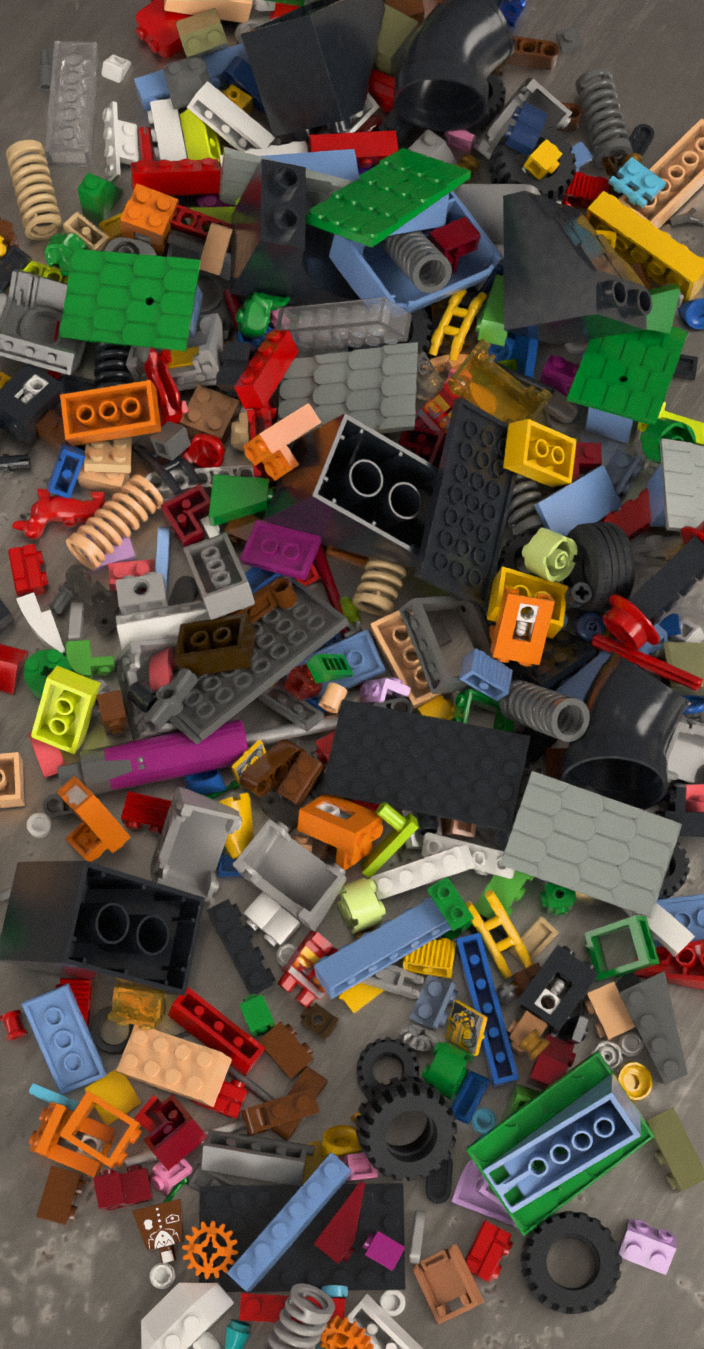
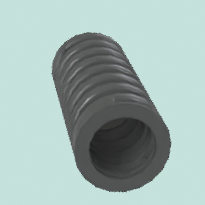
M602 68L587 71L579 76L575 87L583 110L584 121L587 125L589 141L592 144L595 164L600 168H605L602 158L614 155L615 157L621 155L625 157L626 155L633 154L631 142L627 139L628 131L625 129L626 124L622 119L623 112L620 110V102L617 100L618 94L615 91V83L612 81L613 75L609 70ZM601 77V80L594 81L585 86L590 80ZM620 135L618 138L609 141H604L605 139ZM623 157L617 160V166L621 165Z
M420 230L389 235L381 241L383 251L420 291L435 293L449 282L452 272L450 262Z
M520 474L516 476L512 494L513 500H511L507 517L509 518L508 526L512 529L513 539L517 534L523 537V533H526L527 530L538 527L544 528L534 506L542 498L541 493L535 491L538 488V483Z
M517 680L511 682L509 694L499 701L500 710L506 719L562 741L571 742L577 740L586 732L589 725V710L583 701L527 681Z

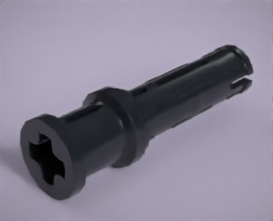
M580 582L566 591L565 612L572 607H580L591 599L592 590L588 584Z

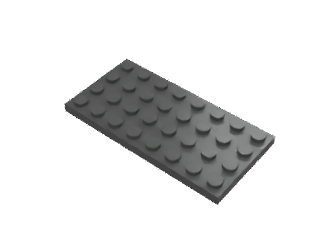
M292 577L289 581L297 595L295 605L287 609L277 606L252 623L256 635L251 667L198 675V682L182 701L183 710L177 716L203 741L349 624L347 618ZM179 667L173 671L174 677L180 671Z

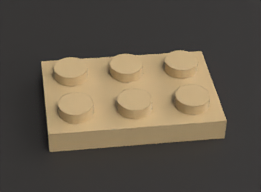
M132 436L86 444L84 471L131 473Z

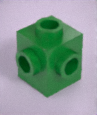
M550 882L545 884L543 892H540L542 907L545 906L546 914L553 913L554 916L565 915L568 911H571L573 903L576 902L575 891ZM562 893L563 898H557L555 894Z

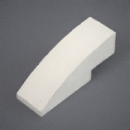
M34 592L16 598L26 622L38 639L49 650L56 649L66 657V652L51 611L48 610L41 613Z
M657 903L652 917L646 916L652 939L654 941L658 940L674 957L695 937ZM622 908L630 917L635 915L644 916Z

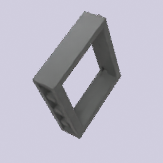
M455 595L412 598L399 609L432 694L464 691L470 688L474 690L475 688L458 679L459 676L451 677L425 613L426 611L459 609L474 648L485 652L486 655H490V658L496 660L490 651L492 640L480 607Z

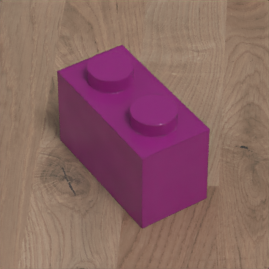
M376 1231L375 1235L370 1233L363 1245V1248L367 1249L364 1253L366 1256L391 1271L395 1268L405 1249L404 1246L379 1231Z

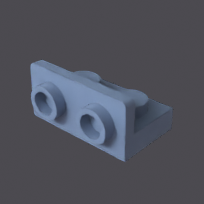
M617 449L605 469L620 498L622 494L626 495L632 486L630 480L633 476L637 478L643 465L640 464L642 456L638 455L635 459Z
M428 975L409 1020L428 1027V1029L435 1032L438 1026L444 1027L449 1015L445 1012L448 1003L453 1005L458 991L455 990L456 983L453 981L449 983L436 976Z

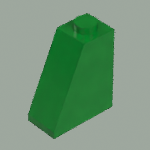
M89 172L77 188L83 217L97 224L108 218L123 194V190Z
M678 284L648 290L652 297V310L650 314L646 315L647 329L665 333L671 332L680 294Z
M214 474L209 511L210 526H217L267 510L268 501H271L274 493V488L270 487L269 479Z

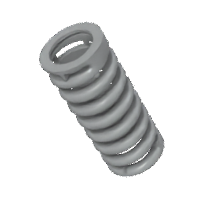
M303 1283L294 1285L290 1291L291 1296L285 1301L286 1308L281 1310L279 1314L280 1319L275 1322L274 1331L269 1334V1342L264 1345L263 1349H292L279 1342V1340H283L296 1349H316L321 1333L324 1332L327 1321L330 1320L335 1310L333 1300L328 1294L315 1286ZM306 1294L316 1299L323 1309L321 1310L315 1303L304 1298ZM290 1317H294L304 1322L307 1326H303L298 1322L293 1321ZM284 1328H287L299 1334L302 1338L296 1337L295 1335L287 1332Z

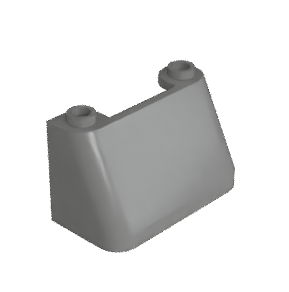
M527 78L477 139L473 147L489 160L509 124L513 125L514 119L511 117L517 106L521 107L524 102L548 113L545 121L548 128L552 126L555 129L560 127L564 129L571 121L570 115L572 112L533 78ZM516 155L519 166L528 174L529 171L524 167V164L530 155Z
M461 184L455 189V195L492 243L503 245V196L525 190L536 195H540L536 187L527 184Z
M218 313L203 316L200 321L201 331L196 332V338H188L187 348L200 346L199 353L193 357L192 362L194 365L169 369V373L179 391L197 388L198 385L204 387L216 384V374L220 367H223L221 362L223 330L222 321ZM130 347L126 366L135 382L148 380L144 371V364L149 357L150 348ZM155 349L158 354L162 351L161 349Z
M178 638L130 641L116 658V672L133 741L180 731L168 720L157 734L150 732L141 723L146 713L132 703L127 696L129 687L137 681H145L150 686L149 663L151 656L169 646L172 647L175 656Z
M682 716L675 727L665 751V757L668 761V783H671L672 780L681 779L693 784H704L703 723Z
M178 787L174 793L150 865L152 881L205 897L204 901L210 902L212 895L216 894L219 888V880H216L215 870L228 834H234L235 830H239L241 827L242 816H240L239 811L189 789Z
M269 819L233 863V866L254 887L261 892H265L310 930L315 931L346 882V871L336 863L333 866L325 864L293 840L288 834L290 829L280 821L274 823Z

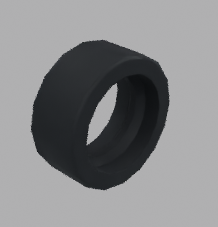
M118 1005L107 1006L99 1010L93 1017L90 1025L91 1037L94 1044L104 1053L111 1055L122 1054L135 1023H138L134 1015L126 1008ZM117 1015L127 1021L129 1034L122 1043L111 1045L102 1039L100 1027L106 1018Z

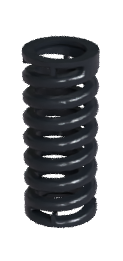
M95 342L94 388L98 389L133 383V376L126 366L131 346Z

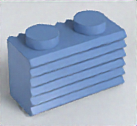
M478 649L472 650L463 657L458 679L496 701L509 694L512 669L505 667V664L497 662L494 658H490V655H486L485 652Z

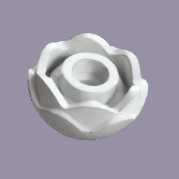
M601 1041L593 1048L591 1054L599 1050L612 1071H615L622 1064L623 1057L621 1049L617 1044Z

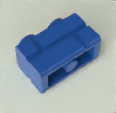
M62 443L51 472L52 476H50L47 483L49 492L70 499L86 457L84 450Z

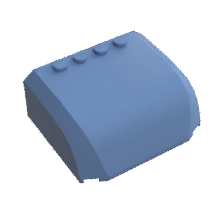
M451 191L449 193L445 225L453 220L466 217L481 233L477 250L459 258L456 273L451 275L449 282L441 290L435 293L420 291L383 251L381 242L371 248L335 234L329 258L370 310L390 319H397L483 282L499 263L502 254L455 193ZM435 228L424 229L420 231L428 239L429 232H431Z

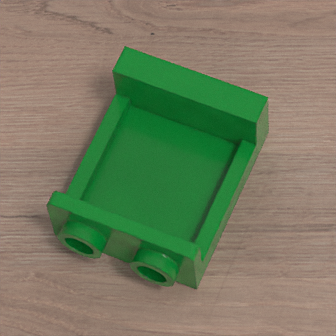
M446 877L429 887L427 892L451 928V930L441 935L442 938L453 941L468 931L474 917L449 878Z

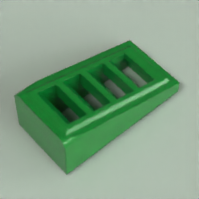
M344 654L314 655L306 663L316 683L348 678L354 675Z

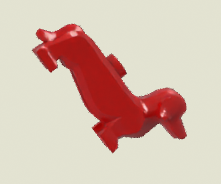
M150 348L149 357L144 364V371L147 379L151 380L156 387L161 427L168 421L180 425L183 414L188 413L189 410L185 400L180 402L179 390L169 373L168 363L173 362L170 351L162 350L158 354L155 349Z
M268 402L265 407L246 410L248 423H250L251 440L273 426L272 419L275 418L277 409L270 407ZM262 462L256 466L253 464L254 477L269 479V483L273 482L272 478L266 473Z
M37 488L38 501L31 507L30 519L15 521L12 524V528L24 532L25 537L30 540H37L42 536L47 523L51 521L63 522V525L68 527L76 526V523H86L88 518L94 517L97 510L103 509L105 493L92 491V500L80 501L59 495L51 497L48 489Z

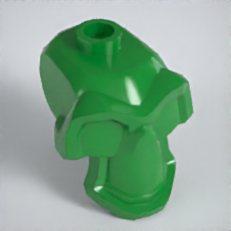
M75 233L57 234L49 239L50 242L46 245L44 252L49 267L55 266L60 269L62 276H69L73 249H86L87 246Z
M257 292L248 296L236 315V322L239 323V332L248 338L262 337L270 323V310L277 311L280 307H284L289 302L290 297L270 296Z

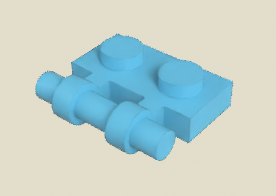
M633 157L618 171L617 176L621 179L619 180L612 176L608 182L617 193H623L629 198V202L633 205L637 204L641 208H644L648 203L643 198L644 196L652 201L666 184L664 180Z

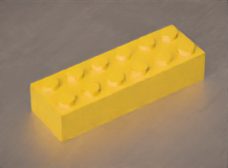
M605 191L589 206L586 219L594 230L616 231L614 250L629 265L640 262L646 269L648 278L661 287L666 283L670 285L678 284L683 295V303L692 300L703 287V257L692 253L687 246L672 239L667 232L659 230L651 221L642 218L632 208L626 207L615 196L609 195Z

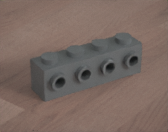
M208 1129V1137L203 1145L201 1170L302 1187L306 1171L308 1146Z

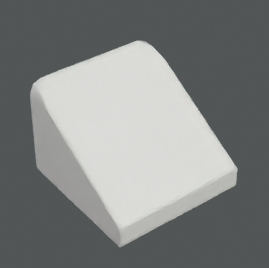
M113 54L103 62L102 76L120 83L130 68L131 62Z
M685 619L681 621V634L670 636L675 642L701 643L704 640L701 627Z
M208 1331L193 1344L194 1349L225 1348Z

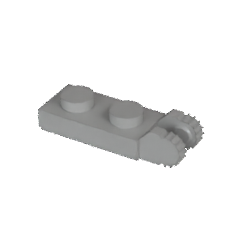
M389 965L360 983L394 994H401L410 999H418L419 991L402 984L405 980L414 985H422L424 978L401 967Z

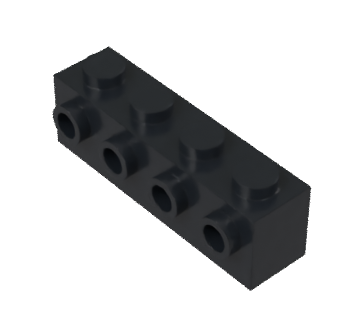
M227 899L207 909L208 916L248 994L256 993L257 996H264L274 991L272 982L276 981L270 968H264L261 961L265 958L259 946L253 947L250 941L253 935L248 925L242 926L239 920L242 914L237 904L232 905L230 900Z

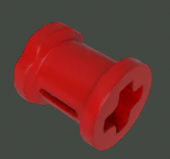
M20 1010L10 1011L0 1016V1021H3L6 1029L7 1041L16 1040L28 1034L27 1030L23 1028Z

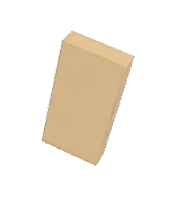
M540 916L520 938L524 942L532 960H534L559 932ZM513 945L508 950V953L525 968Z

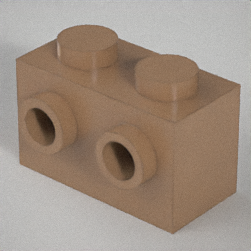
M528 1011L525 1012L521 1020L515 1018L507 1031L512 1052L520 1057L522 1054L527 1057L528 1053L525 1050H521L518 1045L535 1028L539 1031V1036H541L547 1024Z

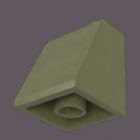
M384 3L385 13L377 41L378 52L373 69L395 78L402 68L407 48L418 29V21Z
M215 8L175 22L187 58L202 57L229 48Z
M663 642L657 659L702 678L703 682L700 689L694 691L660 676V681L681 696L696 695L704 697V643Z

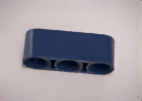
M235 56L222 72L223 77L231 85L233 84L251 96L253 105L266 115L251 65L243 58Z

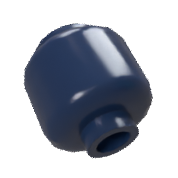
M596 612L580 613L573 622L575 636L586 642H592L593 637L597 633L601 635L605 633L606 625L601 615Z

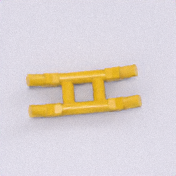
M466 289L450 297L441 321L433 333L428 352L429 355L437 356L444 334L455 336L451 345L449 360L457 362L464 339L476 313H478L482 303L487 298L484 292H480L471 301L469 309L458 307L466 294ZM453 315L464 318L460 328L449 326Z
M488 890L485 893V897L497 916L483 922L472 902L468 901L465 904L474 917L472 922L474 927L481 934L482 940L503 979L507 980L512 977V973L501 951L514 945L525 968L533 965L534 962L502 903L493 890ZM502 924L509 937L495 943L489 931Z

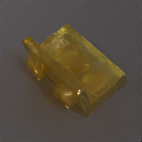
M117 984L114 987L112 1011L108 1014L107 1020L115 1021V1024L121 1026L135 1024L139 1025L140 1029L151 1030L162 1022L165 992Z

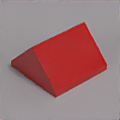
M0 644V692L15 694L29 653L28 651Z

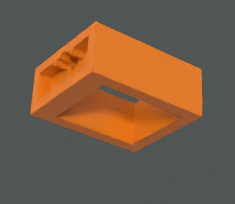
M87 1091L59 1135L111 1169H114L116 1165L120 1167L128 1155L125 1152L130 1143L133 1145L136 1143L142 1131L139 1130L141 1127L139 1122L90 1091ZM95 1104L130 1125L110 1158L105 1157L75 1137Z

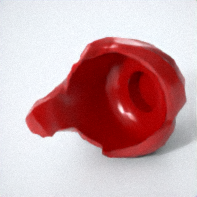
M198 434L193 437L191 445L181 453L186 460L198 467H220L224 460L225 447L220 439L214 435Z

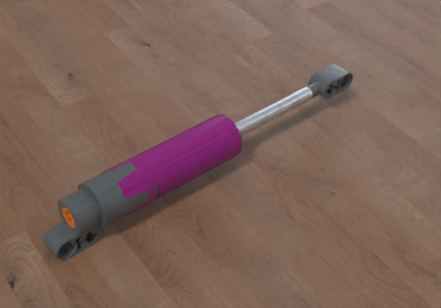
M392 698L381 703L370 704L387 708L386 704L389 703V709H394L395 704L402 701L406 705L405 712H412V705L405 698ZM339 714L324 717L321 722L308 732L292 723L245 733L242 720L235 719L225 722L201 741L200 744H195L183 732L178 731L80 752L81 762L57 767L59 780L62 787L75 776L94 795L227 768L231 767L258 740L266 744L336 729ZM57 793L48 795L42 803L44 813L51 817L74 813L69 806V809H65V802ZM50 799H57L60 802V809L58 811H51L48 808L47 803Z

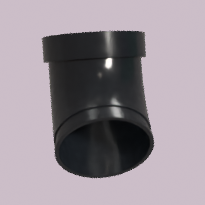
M442 0L423 20L407 48L401 71L395 79L393 106L403 120L426 130L457 131L477 124L485 116L489 91L487 78L494 69L514 53V39L511 29L493 0Z
M611 651L609 658L597 672L583 698V702L589 710V725L586 732L580 738L569 742V748L562 758L561 781L621 803L645 809L659 802L667 792L668 761L665 757V751L675 727L682 718L686 708L691 705V702L624 657Z

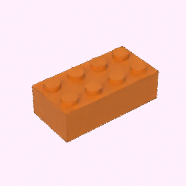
M151 380L60 395L65 440L72 446L161 432L157 391Z

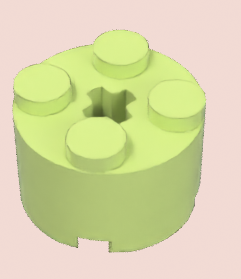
M540 528L529 544L523 547L522 556L525 558V566L529 572L551 582H560L573 570L575 562L572 561L574 554L577 555L578 549L573 539L550 529Z
M361 878L345 884L338 893L341 901L337 902L340 914L347 928L353 927L350 931L352 934L380 924L382 916L386 914L383 903L377 901L374 893L376 892V886L371 878L367 880Z

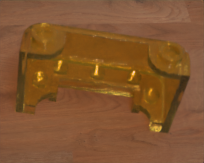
M482 338L449 379L450 391L508 425L509 423L526 419L534 421L553 394L545 388L541 392L533 391L535 387L532 385L527 389L493 361L496 356L494 354L490 356L488 353V348L491 345Z

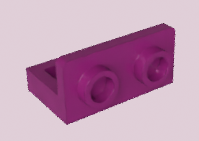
M550 355L539 381L555 388L558 392L568 397L580 364H574L560 356Z

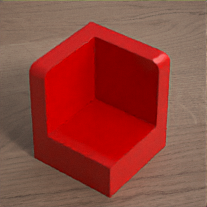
M155 1095L149 1099L134 1117L149 1133L163 1123L153 1111L162 1103Z

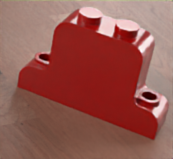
M151 0L150 4L137 12L135 16L137 24L135 32L141 40L144 39L149 44L150 49L154 53H158L163 58H171L184 49L175 22L194 15L165 11L164 0Z

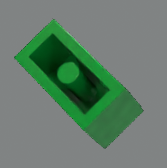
M255 993L242 999L244 1003L239 1004L251 1036L255 1039L268 1033L275 1026V1022L263 995L257 996Z

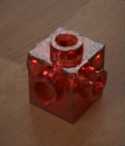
M307 664L294 667L290 671L283 688L300 700L317 696L322 690L323 684L315 682Z

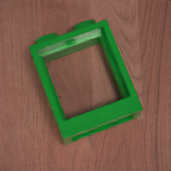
M471 688L458 692L454 700L455 709L451 721L467 724L471 703L496 713L493 729L513 732L515 722L503 716L499 701Z
M635 915L584 933L586 950L590 953L592 965L596 968L595 972L599 974L597 981H609L660 964L646 916ZM629 927L639 960L608 970L599 937Z

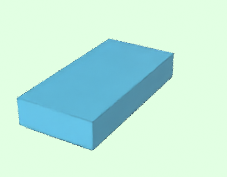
M32 1083L29 1090L31 1095L49 1103H58L71 1111H75L79 1105V1102L34 1083Z

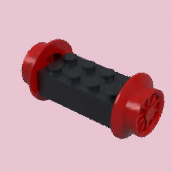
M704 521L696 528L684 526L680 530L685 546L631 598L627 600L616 594L610 596L609 602L612 609L603 616L604 624L610 633L628 649L637 651L645 643L656 646L660 642V638L654 626L660 621L664 614L663 611L668 613L677 604L676 602L681 598L680 595L684 598L693 589L697 580L700 582L704 579Z

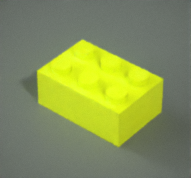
M56 666L46 679L31 737L75 755L85 740L101 683Z

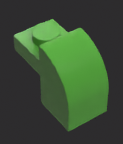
M89 640L66 641V657L74 673L93 680V674L107 676L111 672H116L114 656L92 657V646Z

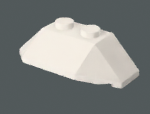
M178 1283L141 1320L142 1349H189L235 1301L219 1283Z

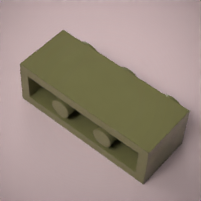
M674 1107L646 1120L654 1133V1138L648 1142L652 1141L656 1148V1151H654L655 1158L660 1166L664 1165L668 1173L666 1180L671 1189H676L677 1193L704 1181V1168Z

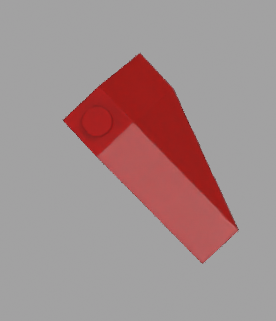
M704 939L690 941L676 957L664 946L657 947L655 949L660 964L634 972L637 977L648 979L665 971L667 983L704 990Z

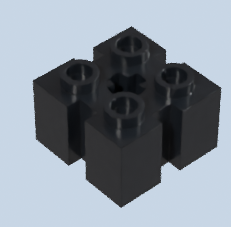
M225 342L224 350L221 353L223 367H220L216 374V385L223 391H226L229 397L241 402L234 386L257 350L251 343Z

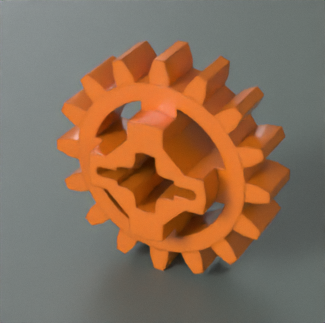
M215 1221L211 1222L210 1227H207L205 1222H201L200 1230L194 1226L192 1227L194 1235L185 1236L189 1241V1245L182 1246V1249L188 1250V1254L183 1256V1260L190 1259L191 1263L187 1268L195 1267L197 1269L195 1272L196 1276H199L201 1272H205V1279H209L211 1273H214V1276L219 1278V1271L221 1269L227 1273L229 1270L226 1265L228 1263L231 1265L236 1263L231 1257L239 1252L233 1249V1245L237 1244L238 1241L230 1239V1236L233 1234L232 1230L227 1233L224 1232L225 1224L216 1228ZM207 1232L206 1240L201 1244L195 1243L201 1234ZM217 1233L225 1239L227 1247L221 1246L217 1241ZM212 1237L213 1247L217 1248V1253H213L210 1262H208V1253L204 1252L203 1248L209 1245ZM193 1253H197L202 1257L204 1266L196 1261ZM219 1256H226L221 1265L213 1268L215 1259Z
M338 1315L327 1321V1326L324 1332L321 1333L320 1347L326 1349H373L374 1345L369 1343L372 1339L371 1336L364 1334L365 1328H360L356 1321L350 1323L348 1317H344L341 1320Z

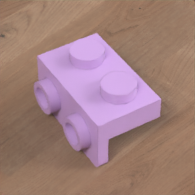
M393 677L365 681L360 689L359 695L361 698L359 703L374 704L384 702L385 699L407 697L411 687L403 685L402 680Z
M628 1219L618 1253L623 1259L666 1275L677 1249V1237L668 1230H658L650 1227L642 1220Z

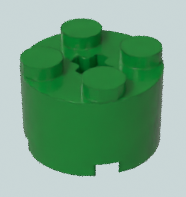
M665 417L659 418L656 425H648L646 430L640 435V442L642 443L645 456L657 464H661V439L696 444L695 433L689 425Z
M41 650L25 661L24 679L31 694L41 700L47 675L56 666L72 671L68 659L58 650Z
M446 1041L444 1043L438 1042L432 1054L435 1056L431 1065H426L421 1078L426 1080L428 1084L434 1085L443 1097L453 1101V1093L458 1094L469 1072V1069L465 1066L467 1061L472 1063L473 1054Z

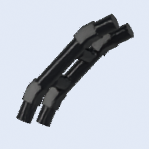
M137 443L132 445L131 450L150 465L174 495L182 491L170 473L176 468L180 467L193 485L201 480L191 463L181 454L173 461L162 466L157 461L161 456L157 455L155 450L150 453L143 445Z

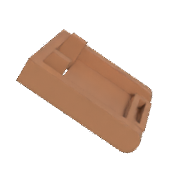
M456 1244L422 1260L419 1264L413 1265V1272L438 1325L484 1303L462 1253ZM460 1297L462 1304L465 1306L452 1312L447 1302Z

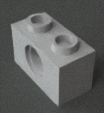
M148 572L144 576L135 577L129 575L116 580L118 604L122 614L169 607L166 584L162 573ZM141 588L147 589L142 595L136 594Z

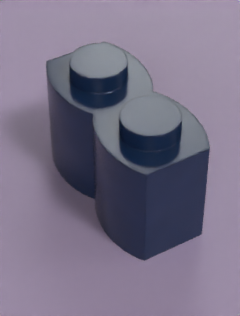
M524 102L521 107L517 106L511 117L514 119L513 125L509 124L504 134L507 137L505 145L529 156L538 141L548 113L527 102Z

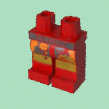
M448 381L433 399L416 412L419 416L415 419L414 426L429 427L432 430L447 434L454 400L458 398L465 400V398Z
M310 931L290 957L287 964L281 969L283 975L277 985L288 993L291 992L296 984L302 988L294 999L303 1007H308L315 999L321 1000L326 991L316 978L314 965L321 958L338 952V949L333 948V945L320 933Z

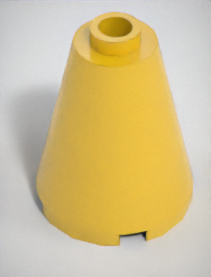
M249 793L240 794V797L237 798L230 797L218 801L238 810L240 816H242L240 829L235 830L234 834H228L224 845L232 859L238 858L254 838Z

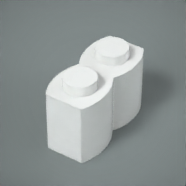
M263 891L243 913L247 918L245 923L254 931L260 929L265 934L263 938L273 947L276 944L280 947L284 945L301 926L296 918Z

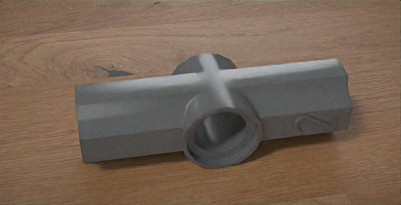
M182 668L170 684L160 687L156 692V702L141 720L142 725L150 732L157 734L170 717L178 715L183 710L182 701L198 682L197 676L189 669Z

